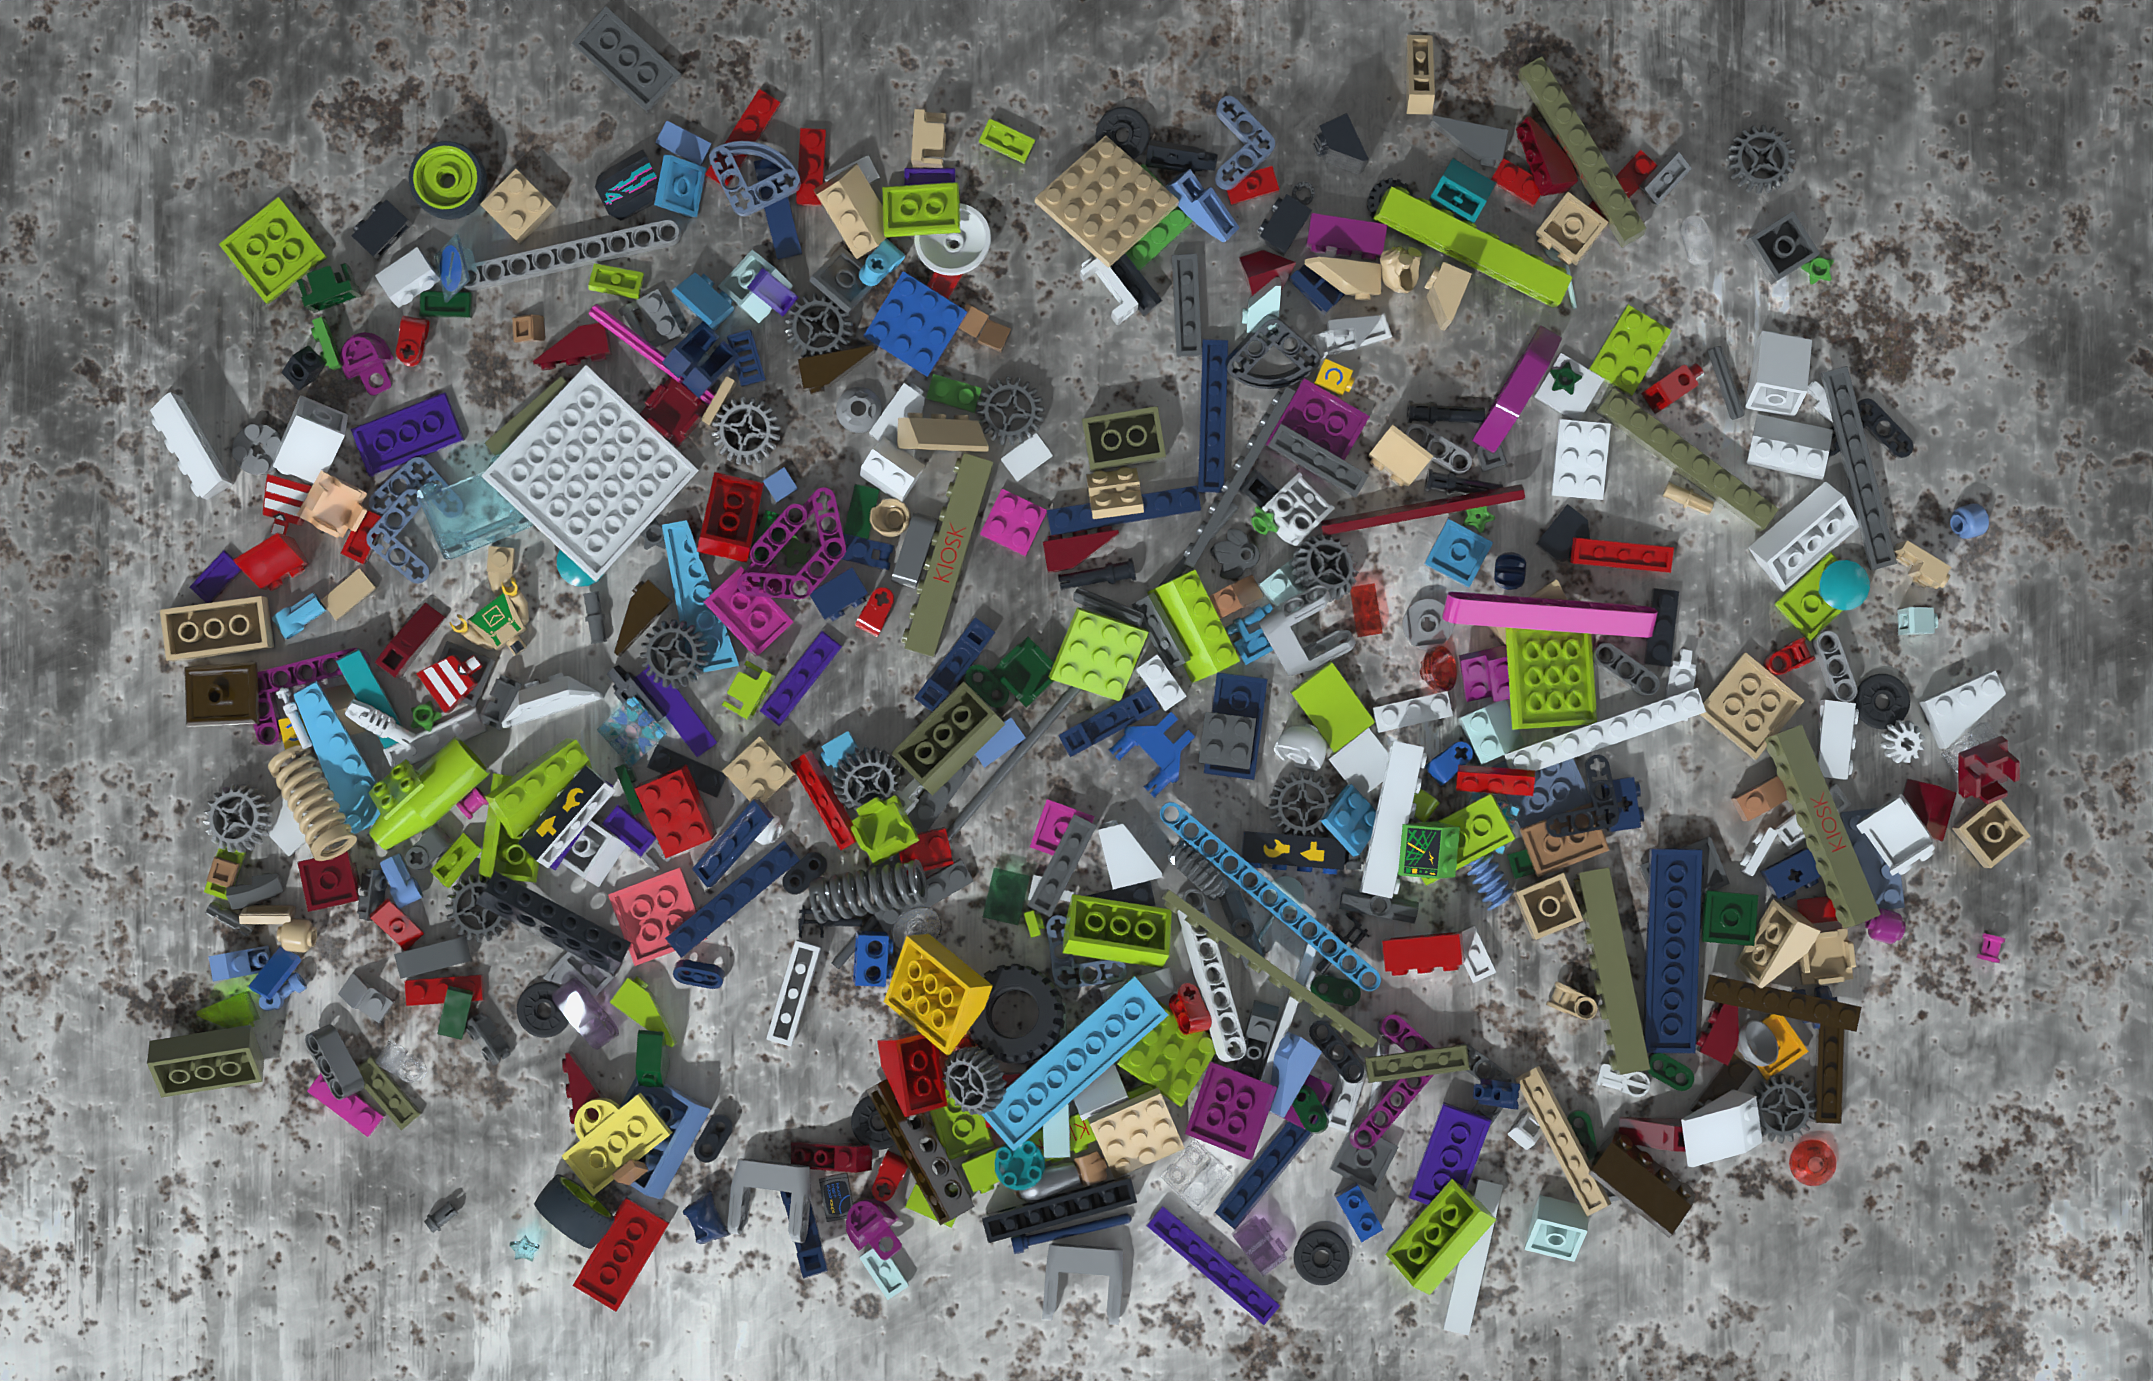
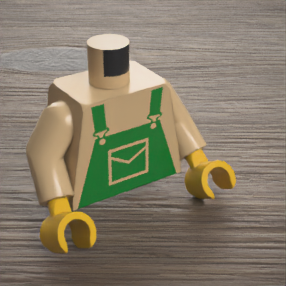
M510 577L513 584L511 587H506L501 582L503 594L466 621L462 615L457 614L456 616L461 620L458 626H454L451 622L449 624L455 632L461 633L472 644L487 650L494 648L501 650L507 645L514 656L527 648L520 635L528 630L526 624L529 621L528 602L521 591L517 589L516 579Z

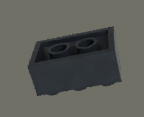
M1345 113L1319 125L1314 138L1315 143L1312 144L1318 158L1322 156L1326 163L1356 174L1362 173L1369 158L1348 114Z

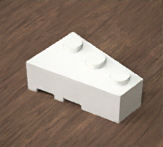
M1989 671L1924 699L1919 704L1939 749L1947 748L2006 693L1996 671Z

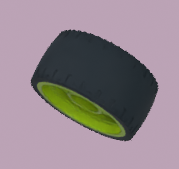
M451 141L435 142L423 148L413 159L408 177L411 193L418 205L435 217L449 220L460 219L473 213L483 202L488 184L486 170L479 157L468 147ZM454 176L455 184L448 188L444 187L446 177Z
M557 1174L548 1182L534 1202L536 1209L549 1223L568 1238L588 1249H592L601 1241L615 1221L613 1214L597 1198L579 1184L561 1174Z

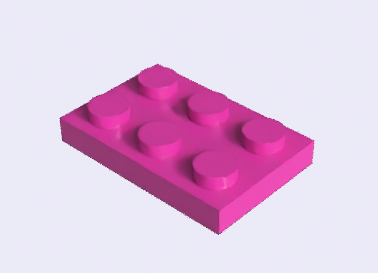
M740 567L703 602L741 643L757 657L793 621L771 597L747 596L738 590L737 581L745 571ZM747 577L746 581H742V586L746 587V591H751L752 587H760L756 582H752V577ZM760 587L758 592L764 593L763 589Z

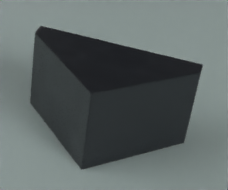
M1256 469L1253 470L1238 490L1239 494L1261 509L1279 492Z

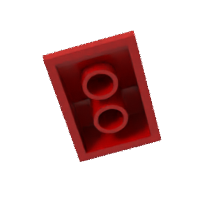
M714 472L697 552L747 563L764 483Z
M280 533L274 534L233 559L235 564L260 589H269L270 591L284 584L282 580L290 575L294 578L305 571L304 567L309 564L295 539Z
M919 1031L877 1040L881 1067L904 1117L948 1106L944 1089L945 1085L942 1080L943 1072L940 1053L937 1046Z

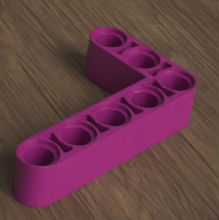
M350 648L259 671L258 678L263 681V688L258 691L259 707L262 703L266 702L269 705V713L264 717L259 713V724H253L258 741L263 745L269 746L278 745L283 741L278 722L281 717L275 693L280 691V688L288 687L290 690L309 685L316 680L321 682L344 676L339 666L335 672L330 673L327 669V663L331 659L336 660L358 648ZM360 649L370 665L371 657L366 650ZM307 665H310L313 669V674L309 679H305L302 675V670ZM284 671L288 675V681L285 685L281 686L278 683L277 677ZM269 727H272L276 732L275 738L272 741H268L265 737V732Z
M1398 1015L1385 1016L1378 1022L1377 1029L1379 1034L1400 1053L1410 1052L1404 1044L1407 1037H1411L1415 1041V1048L1412 1051L1434 1048ZM1388 1020L1396 1023V1031L1393 1034L1386 1030L1385 1024ZM1434 1075L1417 1077L1418 1083L1415 1087L1408 1084L1407 1078L1395 1080L1351 1131L1349 1140L1352 1146L1361 1150L1371 1148ZM1394 1092L1399 1093L1402 1100L1399 1106L1391 1103L1390 1098ZM1377 1111L1382 1112L1385 1116V1122L1381 1126L1377 1125L1374 1121V1115ZM1361 1130L1365 1131L1369 1137L1365 1145L1360 1144L1357 1139V1135Z

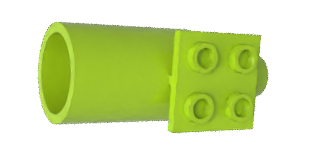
M457 736L452 738L417 771H415L410 761L405 759L396 765L383 780L377 782L368 792L381 813L369 830L370 836L381 848L388 850L433 826L490 774L488 768L471 748Z

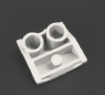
M1300 472L1262 508L1265 512H1272L1274 514L1273 521L1279 528L1277 534L1284 541L1295 546L1335 509L1332 504L1329 506L1302 478L1303 475Z

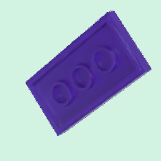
M446 392L351 429L369 477L403 465L412 458L426 456L465 440Z
M1443 1102L1408 1197L1429 1205L1451 1179H1454L1463 1188L1467 1189L1490 1127L1491 1118Z

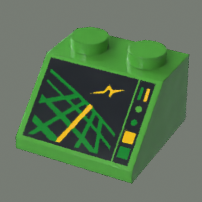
M1437 821L1402 824L1398 875L1435 879L1455 877L1460 826Z

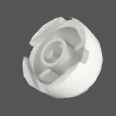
M1309 724L1287 728L1282 732L1274 747L1276 755L1285 762L1287 758H1290L1297 762L1293 766L1313 772L1321 768L1327 752L1325 741L1317 733L1318 729Z

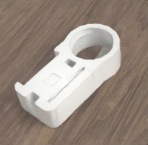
M1601 1063L1599 1066V1075H1597L1595 1081L1599 1086L1602 1083L1603 1086L1621 1090V1092L1634 1097L1644 1096L1650 1089L1649 1078L1640 1071L1617 1075L1616 1070H1611L1610 1064ZM1636 1074L1640 1075L1645 1079L1646 1084L1629 1080V1078ZM1627 1084L1644 1090L1634 1093L1628 1089Z

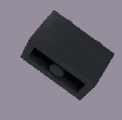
M1288 194L1285 195L1284 199L1279 197L1271 209L1275 213L1270 220L1264 219L1257 231L1261 234L1258 240L1282 256L1286 254L1312 212V209Z
M387 199L384 202H378L371 210L372 215L366 221L364 219L361 220L354 227V233L351 235L377 260L413 224Z

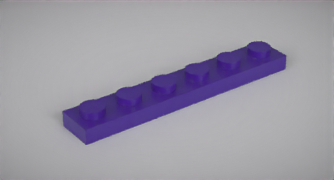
M1163 1205L1147 1223L1146 1226L1263 1325L1280 1307L1277 1301Z

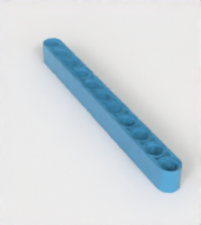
M1168 802L1161 807L1160 818L1167 826L1358 986L1366 991H1373L1379 987L1381 977L1377 970L1180 805ZM1169 806L1176 807L1179 812L1178 818L1174 821H1168L1164 817V811ZM1194 823L1198 826V833L1195 837L1190 838L1184 834L1186 824ZM1209 839L1215 840L1218 844V849L1213 854L1206 853L1203 848L1205 841ZM1227 856H1234L1237 859L1238 864L1234 870L1230 871L1224 868L1223 861ZM1249 872L1257 876V883L1252 887H1247L1243 883L1244 875ZM1267 889H1273L1277 893V899L1273 903H1266L1263 900V893ZM1289 905L1294 906L1297 911L1295 918L1292 920H1286L1282 914L1283 909ZM1307 922H1312L1316 925V932L1310 937L1305 936L1302 932V927ZM1326 939H1333L1336 943V948L1331 953H1326L1322 949V944ZM1345 956H1354L1356 964L1352 969L1343 968L1342 960ZM1366 972H1372L1375 975V982L1370 986H1365L1362 983V976Z

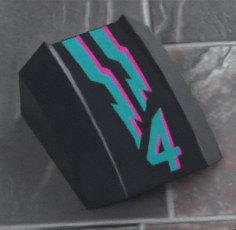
M642 149L601 173L597 177L595 189L607 213L622 221L654 205L659 179L646 152Z

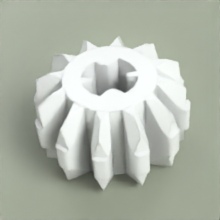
M1896 720L1895 726L1887 725L1888 734H1881L1882 737L1886 738V741L1880 744L1882 748L1886 749L1884 754L1889 758L1892 757L1893 761L1897 763L1901 761L1910 763L1911 757L1919 758L1918 749H1925L1924 746L1920 745V742L1926 739L1924 735L1920 734L1922 729L1917 725L1914 726L1913 722L1909 720L1905 722Z

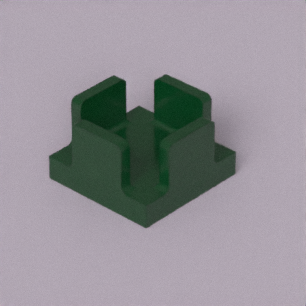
M346 263L340 264L346 281H343L341 273H334L331 266H325L307 273L312 293L307 282L302 278L298 279L297 282L302 294L301 299L304 307L313 313H317L362 297L350 266Z
M1028 636L992 670V673L1027 708L1054 682L1049 677L1054 662Z
M1706 891L1705 903H1701L1700 911L1702 942L1755 946L1759 895Z

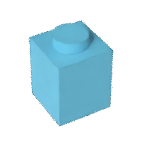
M847 731L822 745L821 747L824 751L820 754L826 765L830 766L832 764L834 768L839 767V759H847L845 756L846 752L852 755L855 753V747L857 749L859 747L851 733Z

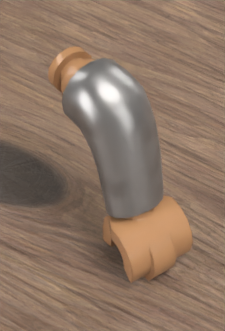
M1095 1151L1075 1158L1074 1164L1068 1162L1046 1167L1042 1178L1035 1186L1027 1190H1014L1016 1197L1024 1199L1026 1202H1038L1063 1190L1079 1186L1080 1182L1083 1186L1101 1182L1107 1179L1106 1168L1108 1167L1105 1159L1101 1158L1098 1152Z

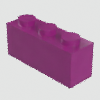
M1312 213L1306 247H1311V251L1315 253H1326V250L1336 251V255L1341 257H1351V254L1361 255L1363 260L1376 261V258H1381L1384 250L1387 225Z

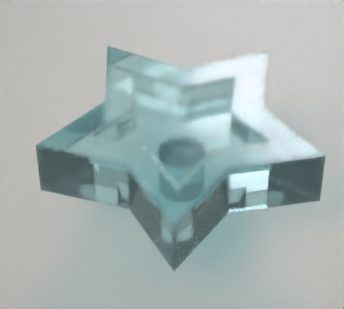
M526 1235L520 1241H512L509 1245L516 1252L515 1260L525 1258L532 1262L534 1260V1252L540 1247L539 1244L530 1242Z

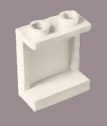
M1094 256L1087 259L1081 265L1080 278L1083 282L1093 274H1097L1120 305L1112 311L1111 315L1117 326L1138 310L1137 301L1110 267L1108 268L1098 258L1095 259Z
M1902 793L1857 822L1856 826L1862 834L1865 833L1889 866V872L1892 876L1896 873L1900 875L1906 873L1913 868V862L1918 859L1925 861L1935 853L1933 850L1936 848V841Z

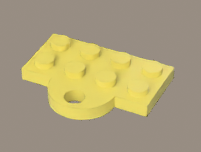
M641 1092L622 1108L610 1099L595 1098L585 1103L578 1110L574 1126L580 1141L565 1152L562 1157L594 1196L614 1180L612 1174L630 1159L638 1161L672 1134V1131ZM588 1108H595L598 1111V1120L594 1121L588 1118Z

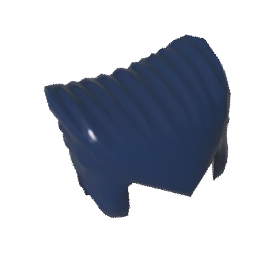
M711 1190L683 1210V1215H686L694 1229L697 1244H706L731 1235L724 1225L720 1213L717 1211Z

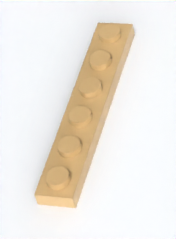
M1540 1066L1515 1078L1516 1082L1521 1084L1520 1089L1586 1215L1589 1216L1611 1205L1612 1203L1602 1184L1588 1174L1591 1163Z

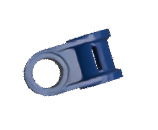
M1455 742L1427 763L1425 769L1442 786L1457 774L1458 765H1466L1472 759L1473 750L1465 742ZM1456 747L1461 749L1465 747L1467 749L1465 751V759L1455 758L1457 753Z

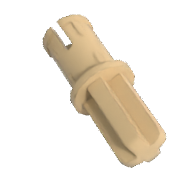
M1668 482L1662 495L1664 498L1666 497L1682 504L1683 508L1690 507L1706 515L1711 513L1714 506L1712 500L1693 493V489L1686 490L1671 482Z

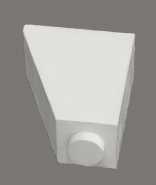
M904 383L870 430V436L878 441L885 437L897 445L898 418H907V413H924L926 402L925 397L922 396L924 391L913 383L910 386ZM902 449L915 458L916 449Z
M1117 820L1102 823L1103 828L1098 829L1113 889L1163 877L1162 872L1123 823L1118 824Z

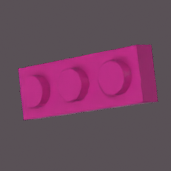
M321 1073L307 1090L308 1093L367 1137L371 1136L385 1117V1115L357 1094H352L342 1100L336 1099Z

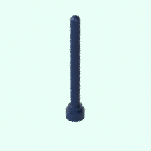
M1125 1213L1026 1236V1234L1011 1237L1014 1255L1024 1253V1250L1029 1249L1028 1246L1128 1224L1131 1222L1132 1217L1130 1214Z

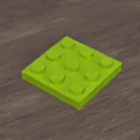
M279 197L219 243L220 247L266 304H270L294 285L298 279L304 277L328 258Z
M1077 607L1049 677L1051 680L1120 701L1149 632L1144 628Z
M1158 1000L1157 1002L1168 1016L1121 1057L1117 1065L1153 1089L1159 1088L1162 1095L1182 1107L1216 1051L1212 1037L1207 1032L1202 1031L1189 1035L1181 1033L1172 1010Z

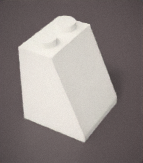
M1775 331L1761 332L1755 346L1745 408L1795 417L1808 389L1812 340L1801 336L1783 335Z
M300 395L276 452L273 467L283 474L295 475L305 483L313 485L321 470L326 473L328 472L345 436L348 415Z

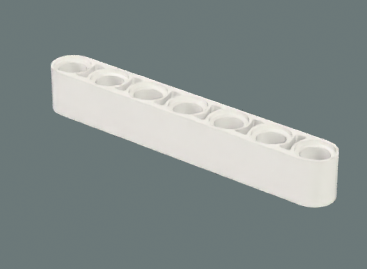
M1190 888L1177 894L1184 901H1186L1187 895L1190 896L1193 900L1192 906L1210 919L1204 895L1200 890ZM1178 910L1177 916L1197 987L1211 1016L1212 1024L1209 1030L1216 1054L1224 1062L1239 1060L1246 1053V1044L1218 944L1205 935L1207 930L1200 926L1199 932L1196 931L1192 925L1184 920L1187 916ZM1201 944L1207 950L1206 956H1203L1200 952ZM1208 969L1213 972V981H1210L1207 977ZM1215 994L1220 997L1221 1002L1219 1006L1214 1002ZM1222 1019L1227 1022L1228 1027L1226 1031L1221 1027ZM1229 1043L1234 1047L1235 1052L1233 1056L1228 1052Z

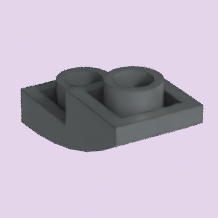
M264 873L252 876V885L240 884L235 887H226V897L232 910L245 908L277 896L284 891V886L278 873Z

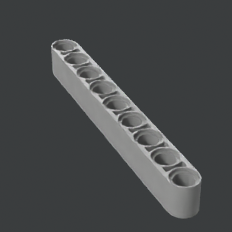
M663 220L468 264L462 267L460 284L467 290L476 291L671 247L679 243L682 233L674 221ZM666 228H675V235L672 238H663V231ZM649 233L651 236L650 241L645 245L639 244L638 237L640 234ZM616 239H625L626 245L623 249L615 250L613 248ZM593 244L601 246V251L596 256H591L588 253L589 247ZM567 250H575L576 257L574 260L565 261V252ZM544 255L551 257V263L547 267L539 265V260ZM518 261H525V270L521 273L515 272V264ZM495 266L501 267L500 276L491 278L490 270ZM469 272L476 273V280L472 284L465 283V276Z

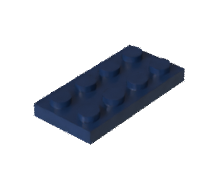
M1217 673L1212 713L1256 718L1249 769L1205 763L1204 774L1255 780L1268 679Z

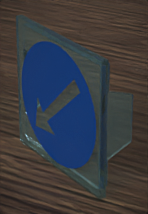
M458 234L435 255L445 302H448L469 282L468 271L476 268L473 251L462 247Z

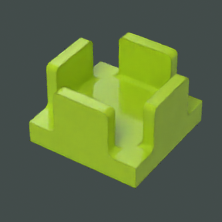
M746 660L744 665L760 673L759 678L756 680L745 673L738 672L727 694L741 701L743 706L739 709L727 701H723L722 706L747 720H752L776 676Z
M896 795L886 801L876 797L856 809L860 816L852 820L853 826L850 828L860 848L868 853L874 865L877 866L919 841Z

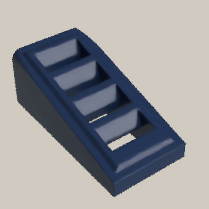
M752 330L728 335L729 346L737 354L746 350H752V354L741 356L734 363L741 387L765 381L766 378ZM749 339V344L735 346L736 342ZM755 360V364L741 367L740 363ZM758 370V374L748 377L743 375L745 372Z

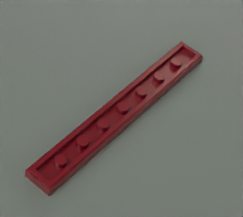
M1522 484L1332 518L1321 521L1323 535H1331L1518 501L1525 498V492Z

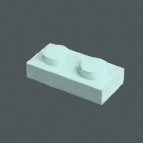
M880 1242V1249L884 1252H887L883 1244ZM873 1248L859 1257L887 1300L909 1286V1283L892 1258L886 1261L882 1260Z

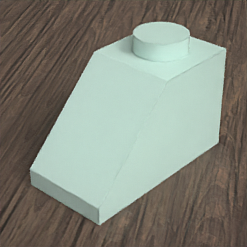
M1280 277L1272 279L1248 299V308H1243L1242 324H1247V333H1250L1264 317L1268 315L1279 317ZM1269 324L1267 326L1269 331L1275 332L1277 330L1275 325Z
M1908 607L1897 610L1898 635L1935 633V628L1938 627L1937 613H1934V608Z

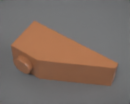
M1778 775L1731 798L1742 821H1750L1788 799L1784 784Z

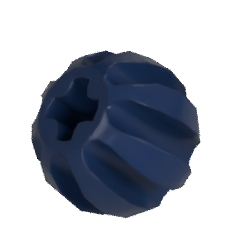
M1514 552L1499 555L1495 562V583L1507 590H1514L1523 586L1527 564L1525 558Z

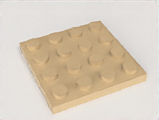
M1106 135L1035 197V203L1108 268L1179 204V200Z

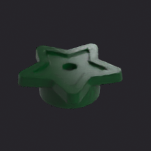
M1566 362L1562 369L1550 370V374L1555 380L1552 391L1563 389L1572 395L1574 393V384L1582 379V375L1574 373L1570 362Z

